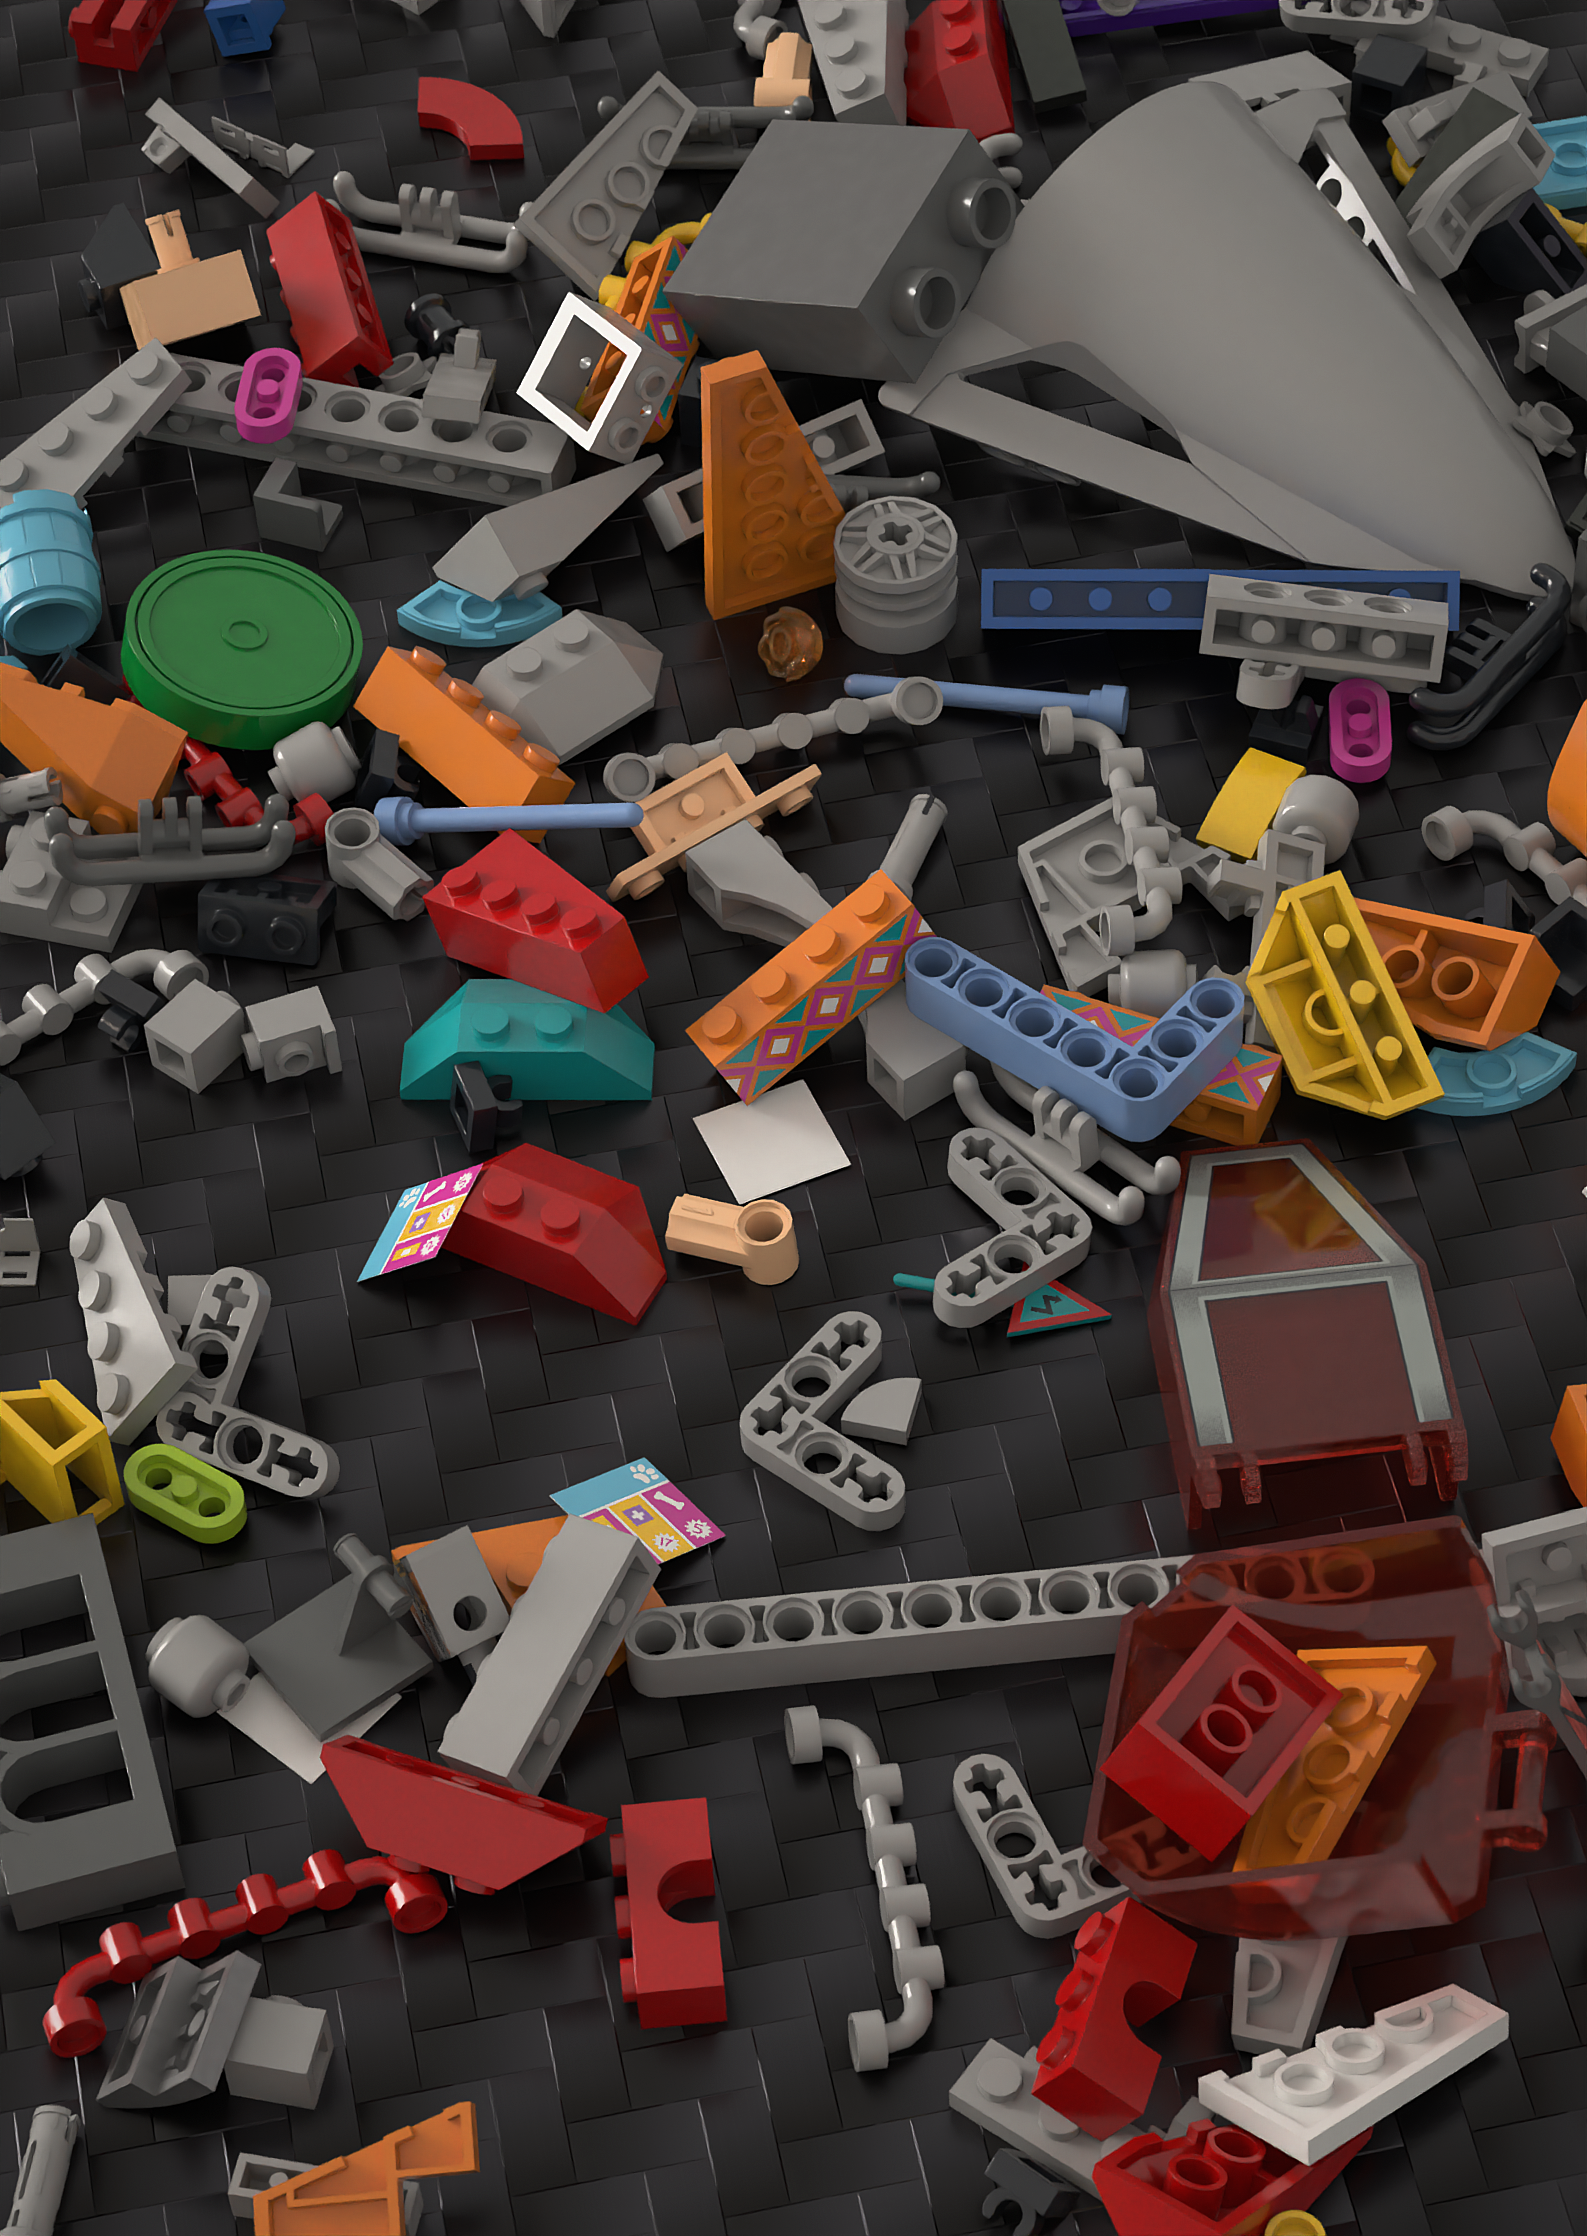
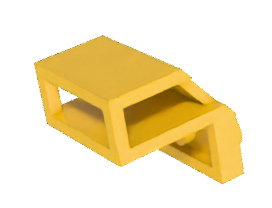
M57 1380L39 1381L41 1389L0 1392V1485L7 1480L51 1523L93 1513L95 1523L98 1525L125 1505L107 1427ZM65 1466L100 1498L98 1502L79 1516L77 1515Z

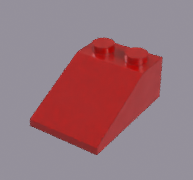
M1232 1604L1099 1770L1209 1861L1213 1862L1253 1816L1344 1694Z

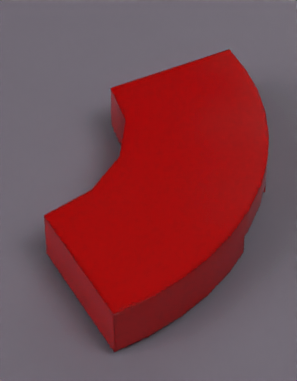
M419 77L417 110L419 127L442 129L454 134L468 147L471 160L524 158L523 135L520 124L504 102L486 90L472 84L446 78Z

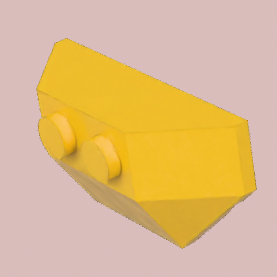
M1341 870L1282 891L1245 983L1277 1053L1283 1055V1066L1296 1094L1382 1120L1392 1118L1443 1098L1445 1093Z

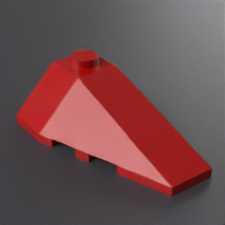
M1207 2118L1189 2123L1186 2136L1164 2141L1156 2132H1151L1132 2138L1095 2163L1091 2177L1119 2236H1265L1267 2225L1276 2215L1290 2210L1305 2212L1369 2141L1374 2125L1308 2166L1235 2123L1217 2127Z

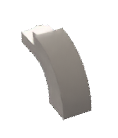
M1523 112L1487 135L1455 161L1423 193L1406 216L1412 225L1406 237L1412 243L1418 258L1427 263L1439 279L1458 269L1474 238L1486 223L1515 198L1540 184L1552 163L1555 153Z

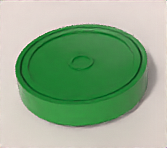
M212 550L174 559L154 570L136 588L127 608L121 649V664L126 681L139 702L148 711L187 731L189 737L221 747L264 750L273 749L278 741L312 722H323L330 728L342 717L348 709L356 689L362 658L363 639L358 619L348 602L333 586L317 574L291 561L264 553L245 550Z

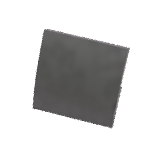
M236 1951L202 1970L178 1956L144 1975L96 2101L112 2108H150L183 2103L214 2092L261 1964Z

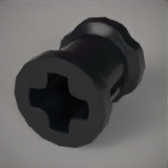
M437 293L427 294L418 298L406 311L404 318L405 328L412 337L423 340L426 343L428 355L430 357L435 356L437 362L441 353L454 354L455 345L450 343L446 338L447 336L454 338L456 341V335L460 328L471 329L467 323L456 320L452 316L451 305L442 295ZM426 314L433 323L429 324L423 320V315Z

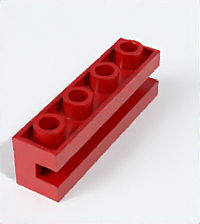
M83 0L79 7H75L72 10L68 25L69 35L75 40L78 62L137 72L178 0Z
M315 191L266 230L273 253L270 255V261L279 274L283 288L280 291V297L291 316L293 326L290 327V332L301 351L303 358L301 371L305 378L359 388L354 367L360 363L378 377L394 363L351 220Z

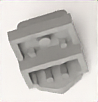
M1587 1506L1481 1534L1483 1549L1472 1552L1469 1559L1473 1581L1486 1608L1494 1604L1498 1615L1502 1617L1515 1616L1520 1612L1521 1608L1514 1592L1520 1589L1525 1590L1529 1594L1538 1616L1537 1639L1545 1652L1553 1659L1558 1673L1572 1695L1587 1697ZM1490 1624L1491 1633L1508 1669L1516 1668L1522 1680L1534 1681L1524 1650L1498 1638Z

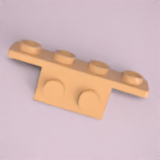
M726 752L653 792L644 799L635 802L643 809L644 818L638 826L630 828L649 857L620 872L606 893L612 902L619 900L629 893L634 900H638L661 886L665 882L662 875L680 865L682 870L687 872L686 851L745 819L759 831L764 826L761 819L779 810L783 817L794 813L813 799L810 790L821 777V771L816 764H813L760 795L755 796Z

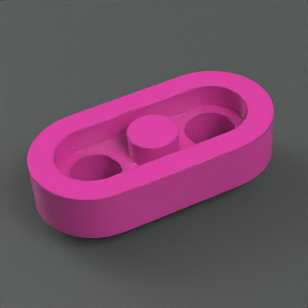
M282 348L263 349L251 355L245 362L234 406L237 429L244 439L254 443L270 444L284 438L291 432L303 386L300 360L293 352Z
M1353 678L1342 681L1332 689L1329 696L1330 764L1336 774L1348 781L1357 783L1375 781L1386 774L1391 764L1392 736L1389 696L1380 684L1372 680Z

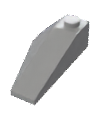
M657 453L487 514L432 568L438 578L491 602L513 594L516 595L518 600L529 598L549 584L546 576L663 464V461Z

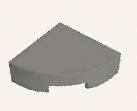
M895 1378L879 1382L863 1390L850 1402L841 1418L842 1434L907 1445L922 1394L921 1379Z

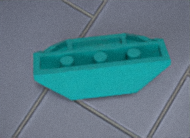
M469 979L404 1044L400 1082L401 1100H450L454 1065L477 1060L486 1079L495 1075L511 1076L513 1080L511 1098L506 1100H652L655 1045L617 1004L606 1013H602L512 979Z

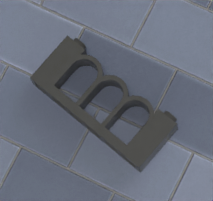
M93 1513L0 1536V1636L12 1631L89 1612L95 1640L16 1661L0 1662V1727L10 1717L27 1709L105 1689L108 1690L114 1715L112 1720L35 1740L15 1742L0 1738V1908L11 1905L18 1931L185 1888ZM127 1768L134 1800L49 1822L32 1823L14 1816L18 1806L30 1795L43 1789Z

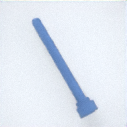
M852 674L846 678L844 689L851 697L868 699L892 693L896 685L905 678ZM934 681L941 689L943 706L1041 715L1043 707L1069 706L1072 716L1075 718H1088L1101 722L1116 734H1124L1126 730L1129 712V687L1103 685L1102 690L1092 689L1090 695Z
M385 797L378 801L374 816L379 822L380 834L394 846L411 845L415 839H420L424 833L506 831L509 828L512 830L636 827L643 821L644 812L636 803L423 808L420 803H414L409 797Z

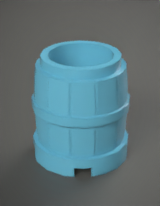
M49 489L24 490L12 494L14 503L0 509V635L8 641L10 646L22 653L37 656L62 652L67 644L76 649L87 642L96 631V626L100 622L102 614L101 572L92 551L93 530L90 516L86 509L84 512L80 510L77 500L67 493Z

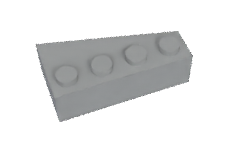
M798 0L837 121L839 123L906 126L907 88L903 80L904 68L908 67V52L904 46L905 30H908L909 14L905 7V0Z

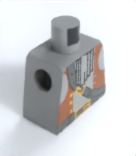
M468 1525L396 1560L391 1565L394 1568V1579L413 1597V1604L410 1610L438 1662L458 1655L474 1687L482 1661L494 1651L498 1643L495 1636L505 1631L510 1617ZM456 1604L462 1605L470 1613L471 1625L468 1630L461 1629L454 1621L453 1611Z

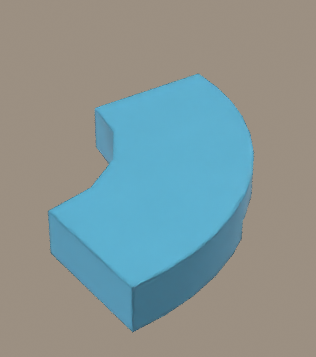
M441 580L397 610L398 624L410 632L435 642L462 647H489L522 641L534 636L563 618L562 607L541 592L524 600H518L516 595L513 594L491 602Z
M1529 1032L1517 1036L1492 1051L1482 1050L1479 1052L1458 1053L1434 1047L1428 1055V1059L1445 1094L1443 1098L1420 1106L1418 1109L1451 1116H1486L1521 1108L1537 1101L1557 1088L1575 1068L1577 1053Z

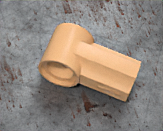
M780 33L775 41L767 44L763 77H757L755 82L754 106L792 105L793 101L802 95L812 100L811 71L813 46L805 42L799 33Z
M684 1194L683 1197H676L669 1212L668 1228L665 1235L668 1250L742 1266L744 1274L751 1281L763 1285H774L784 1282L797 1270L799 1254L791 1213L784 1204L775 1200L762 1199L741 1207Z

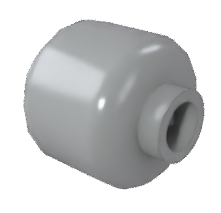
M316 721L281 739L274 745L273 756L277 766L269 770L268 774L278 793L286 797L288 801L296 798L300 802L316 792L328 804L350 792L355 787L356 776L354 772L362 768L339 725L330 729L323 722Z
M1308 775L1298 778L1285 790L1273 822V830L1325 844L1324 865L1334 863L1346 853L1359 819L1358 801L1352 791L1336 779L1323 775Z
M1175 949L1134 951L1132 955H1125L1121 961L1120 974H1108L1109 1004L1160 1019L1198 982L1197 964H1187L1183 953Z
M205 1615L190 1616L184 1620L177 1617L168 1621L154 1636L145 1654V1660L149 1663L148 1681L151 1686L193 1718L207 1717L218 1709H221L223 1712L230 1711L241 1701L250 1685V1679L245 1675L249 1665V1652L241 1641Z

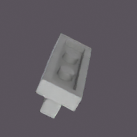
M1507 70L1423 99L1412 105L1393 110L1382 122L1408 167L1410 168L1422 163L1472 87L1519 112V114L1523 112L1530 119L1533 115Z
M159 98L148 110L146 115L158 126L143 146L142 151L162 170L171 174L183 161L192 155L264 218H267L280 203L250 174L162 99Z
M460 328L456 335L454 354H440L423 394L421 417L479 424L495 382L497 361L495 359L479 358L480 330Z

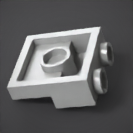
M32 810L25 826L13 825L7 837L6 856L8 861L4 869L0 870V932L112 953L143 883L84 886L64 879L52 865L49 854L50 841L47 838L44 826L45 813ZM69 817V826L73 832L79 835H92L88 820ZM124 857V858H107V859H91V860L81 859V860H83V861H85V862H105V861H121V860H138V859H140V858H139V857Z

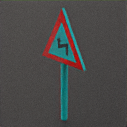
M1026 1262L1023 1263L1022 1272L1030 1268ZM897 1273L893 1278V1282L897 1286L934 1293L935 1279ZM1054 1279L1010 1306L1013 1307L1007 1337L1112 1319V1314ZM953 1292L951 1295L956 1296L958 1294ZM975 1292L970 1294L969 1297H975Z

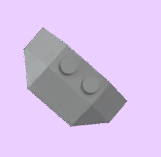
M576 609L483 666L472 686L484 695L481 701L483 705L490 711L501 712L516 721L522 728L519 735L528 743L538 744L551 751L559 758V765L654 706L660 672L664 663L663 653L626 622Z

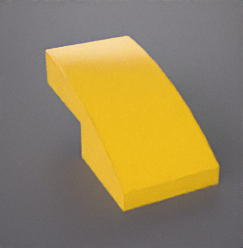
M1250 747L1230 774L1208 812L1195 838L1198 846L1206 849L1213 845L1230 854L1231 860L1245 864L1246 860L1257 861L1258 841L1267 829H1273V822L1286 788L1298 778L1305 777L1306 768Z

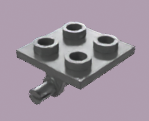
M355 1533L343 1536L333 1548L334 1555L352 1572L350 1575L243 1643L249 1652V1660L320 1743L434 1669L433 1661L396 1620V1618L403 1616L411 1608L413 1597L394 1579V1568L384 1556H374Z

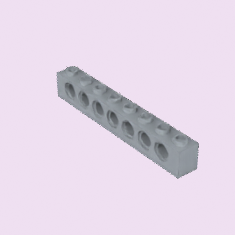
M170 353L171 356L185 371L192 383L149 433L142 437L273 462L277 457L297 462V466L301 468L508 507L568 486L576 470L574 439L556 424L483 411L479 424L421 417L422 399L303 378L302 391L291 432L284 438L270 444L250 442L239 434L234 412L244 367Z

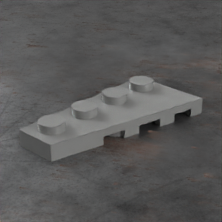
M659 70L514 224L524 236L593 301H596L598 298L599 288L603 279L611 274L617 260L621 257L640 216L645 211L661 176L672 160L698 110Z
M1362 1803L1357 1805L1306 1897H1240L1239 1895L1238 1920L1240 1935L1239 1951L1236 1953L1231 2029L1236 2050L1262 2055L1279 2048L1287 2057L1310 2049L1385 1826L1382 1807Z

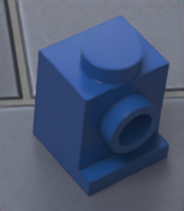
M211 0L204 9L221 54L224 57L269 50L272 45L269 35L273 32L274 26L285 12L286 6L283 0Z

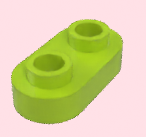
M168 1444L148 1445L136 1451L125 1465L124 1480L128 1497L132 1504L139 1510L193 1540L207 1544L220 1543L231 1539L243 1528L247 1519V1508L240 1484L232 1477L183 1450ZM160 1483L170 1484L169 1486L161 1490L152 1489L155 1485ZM214 1512L221 1513L220 1515L214 1517H206L208 1514Z

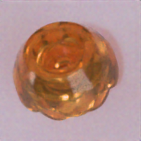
M781 607L778 613L772 614L764 620V633L758 644V653L767 664L770 675L786 679V682H792L801 679L814 669L822 655L823 639L819 627L808 614L797 608Z

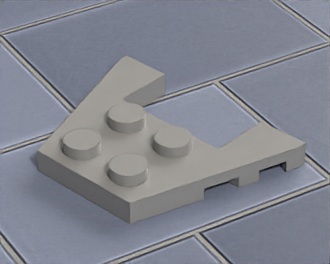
M1113 797L1018 846V865L1069 991L1079 992L1087 997L1108 987V974H1120L1122 960L1118 956L1106 957L1102 951L1100 937L1095 933L1099 931L1102 907L1130 905L1132 912L1144 907L1140 904L1135 867L1134 865H1129L1126 859L1125 834L1122 825H1117L1114 820ZM1156 815L1155 822L1147 823L1148 827L1165 826L1168 831L1170 847L1168 862L1160 863V867H1179L1182 886L1192 883L1206 898L1209 874L1213 872L1221 859L1231 861V855L1213 845L1206 849L1197 846L1181 837L1180 827ZM1215 895L1211 898H1206L1228 921L1244 913L1245 905L1231 907L1226 899Z

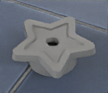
M414 352L395 357L393 359L394 364L379 375L383 384L373 391L408 397L412 392L427 387L432 375L431 372L437 364L436 357L433 356L422 361L419 355Z
M1526 401L1521 404V416L1515 417L1512 425L1532 439L1540 454L1547 456L1552 451H1555L1570 458L1576 453L1575 449L1566 440L1573 432V426L1561 410L1547 402H1538L1534 407Z

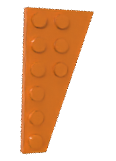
M755 350L736 357L724 358L716 363L701 367L705 604L713 620L836 582L834 539L836 527L846 514L759 351Z

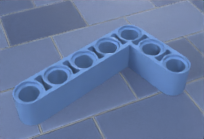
M941 937L920 939L913 943L905 954L906 1004L909 1011L917 1018L1037 1089L1049 1086L1059 1094L1060 1100L1066 1098L1075 1104L1078 1108V1113L1085 1111L1096 1119L1098 1125L1118 1137L1131 1142L1148 1141L1161 1134L1238 1054L1242 1047L1245 996L1238 985L1224 978L1211 977L1194 984L1132 1047L952 941Z

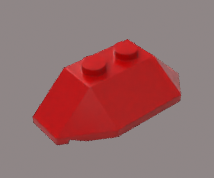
M937 0L932 2L905 32L904 46L908 52V67L904 68L903 80L907 88L906 121L917 127L970 129L979 143L993 135L1015 134L1001 0Z
M529 1143L522 1144L483 1162L466 1199L441 1245V1248L635 1326L667 1280L663 1259L638 1186Z
M346 1735L323 1744L320 1759L368 1848L390 1854L388 1862L402 1870L428 1873L430 1868L454 1875V1885L473 1893L494 1894L496 1889L500 1890L526 1877L604 1833L608 1821L606 1817L534 1796L388 1749L351 1735Z

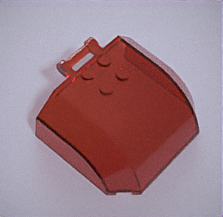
M1452 1515L1195 1554L1176 1571L1181 1580L1180 1584L1151 1609L1141 1601L1122 1618L1083 1846L1096 1861L1151 1908L1171 1918L1207 1931L1266 1941L1316 1940L1453 1924L1486 1907L1492 1847L1507 1845L1517 1851L1533 1852L1545 1846L1548 1820L1542 1814L1547 1755L1548 1751L1552 1750L1556 1745L1557 1731L1548 1716L1540 1711L1525 1710L1507 1713L1510 1679L1505 1643L1493 1632L1486 1612L1487 1606L1494 1604L1497 1614L1500 1615L1493 1576L1461 1517ZM1232 1604L1296 1656L1298 1650L1428 1646L1437 1662L1331 1854L1325 1861L1232 1872L1246 1824L1214 1861L1211 1862L1099 1770ZM1518 1747L1513 1809L1496 1811L1503 1749Z

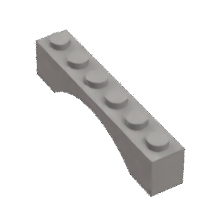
M746 819L685 852L688 893L723 930L753 935L787 947L833 909L820 896L818 888L810 876L804 872L798 873L784 859L783 853L774 839L770 836L763 837ZM901 979L857 1016L862 1024L866 1038L867 1082L905 1121L954 1092V1077L957 1073L966 1071L965 1057L968 1055V1047L917 1018L909 1011L906 1004L905 982Z

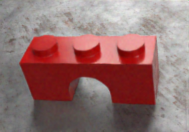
M706 1797L621 1805L623 1833L610 1834L613 1877L627 1876L628 1895L615 1896L618 1939L632 1938L634 1958L620 1959L623 2002H638L641 2029L727 2021L718 1921L683 1923L666 1914L671 1907L682 1900L715 1895Z
M1130 1896L1105 1914L1096 1912L1091 1915L1083 1924L1075 1939L1074 1947L1079 1953L1073 1971L1065 1978L1055 1998V2003L1060 2009L1054 2027L1044 2037L1037 2050L1036 2061L1041 2065L1031 2095L1100 2142L1143 2115L1162 2056L1142 2043L1133 2034L1126 2020L1136 2027H1140L1180 2000L1198 1944Z

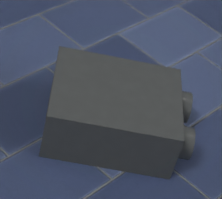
M772 119L662 292L717 361L758 350L767 368L772 370L915 384L944 336L956 325L960 311L980 280V276L996 248L1002 246L1009 239L1014 230L1015 219L1025 206L970 129Z

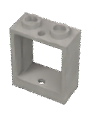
M568 292L517 393L589 452L627 465L632 463L683 364L610 307ZM610 341L628 356L591 424L577 413L574 408ZM645 405H648L647 410L643 414H640L641 409Z

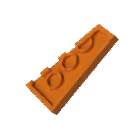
M1428 1646L1298 1650V1658L1344 1695L1263 1803L1248 1820L1230 1878L1240 1897H1306L1437 1664Z

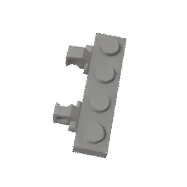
M1353 1L1342 9V13L1350 17H1359L1366 14L1371 6L1366 2ZM1408 7L1405 16L1401 17L1411 18V14L1413 11H1417V9ZM1435 16L1430 32L1424 37L1415 41H1406L1428 48L1427 68L1454 75L1453 89L1507 70L1521 96L1528 97L1548 66V48L1439 16ZM1330 35V39L1356 46L1354 49L1356 65L1374 40L1373 38Z
M1267 829L1258 841L1257 861L1246 860L1245 864L1221 859L1217 867L1208 876L1206 898H1211L1215 895L1226 899L1231 907L1245 905L1244 915L1253 917L1250 966H1246L1242 972L1234 976L1222 973L1219 967L1214 965L1204 975L1202 980L1211 977L1224 978L1238 985L1245 996L1243 1024L1246 1023L1245 1044L1257 1045L1267 1051L1278 1054L1245 981L1282 891L1324 875L1325 844Z
M990 2038L949 2091V2106L1103 2201L1091 2177L1094 2164L1132 2138L1146 2133L1129 2123L1100 2142L1031 2095L1041 2065L1036 2061L1037 2047L1033 2046L1023 2058ZM1192 2096L1173 2119L1167 2133L1152 2125L1147 2134L1156 2132L1164 2141L1186 2136L1189 2123L1208 2118L1214 2124L1218 2113L1200 2104L1199 2099Z

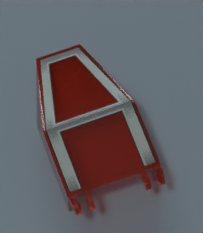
M1309 1138L1181 1152L1179 1161L1181 1168L1178 1187L1172 1193L1147 1309V1323L1187 1529L1202 1527L1203 1506L1204 1509L1220 1507L1222 1484L1220 1476L1217 1474L1219 1469L1239 1468L1241 1493L1245 1496L1246 1504L1260 1503L1262 1499L1258 1465L1401 1449L1409 1483H1411V1486L1426 1484L1428 1461L1426 1454L1423 1452V1447H1429L1441 1501L1456 1500L1458 1481L1467 1480L1468 1477L1467 1431L1461 1414L1426 1263Z

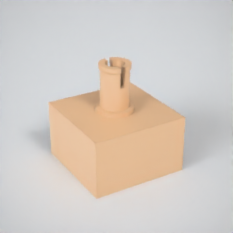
M180 210L171 211L165 215L161 214L145 220L151 233L161 269L156 270V275L133 281L119 289L138 351L155 337L163 346L243 323L261 315L241 249L200 261L199 257L193 259L180 218Z

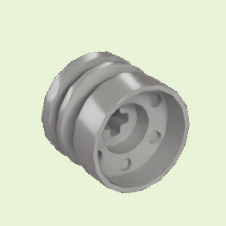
M883 497L866 501L849 511L836 527L834 539V570L837 577L835 586L836 616L842 631L857 645L877 653L903 655L925 650L944 639L955 625L958 611V578L956 575L958 535L951 519L937 506L914 497Z

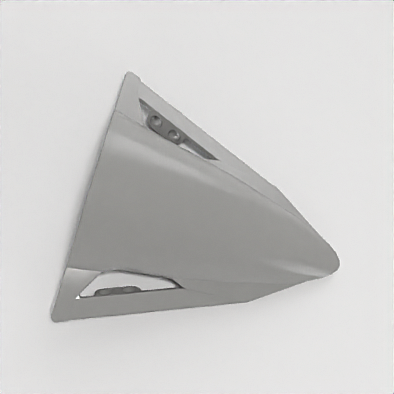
M1195 81L1164 89L1120 113L1081 144L1045 181L1015 219V226L1011 236L1002 246L995 249L966 307L960 312L956 325L944 336L916 383L887 381L878 393L879 401L883 407L911 417L913 420L976 442L983 451L1005 462L1066 484L1079 486L1081 481L1309 565L1343 570L1460 571V583L1470 584L1510 598L1529 601L1535 596L1544 598L1548 596L1547 592L1534 584L1530 578V571L1535 564L1547 563L1565 576L1571 586L1572 593L1576 564L1573 549L1558 515L1533 441L1512 425L1514 418L1521 416L1520 408L1509 396L1439 277L1427 263L1421 261L1416 255L1412 243L1406 237L1410 228L1346 123L1344 117L1347 114L1335 94L1326 88L1301 90L1253 112L1239 94L1228 86L1213 81ZM1308 141L1317 143L1330 165L1320 177L1317 185L1299 166ZM1382 265L1390 266L1400 285L1392 279ZM1030 360L1064 368L1080 375L1163 428L1180 442L1191 464L965 382L964 378L970 374Z

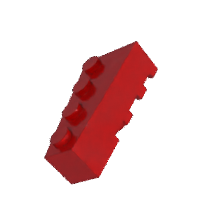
M511 828L497 837L465 864L447 872L443 876L442 882L422 897L447 956L596 1011L606 1013L649 978L625 917Z

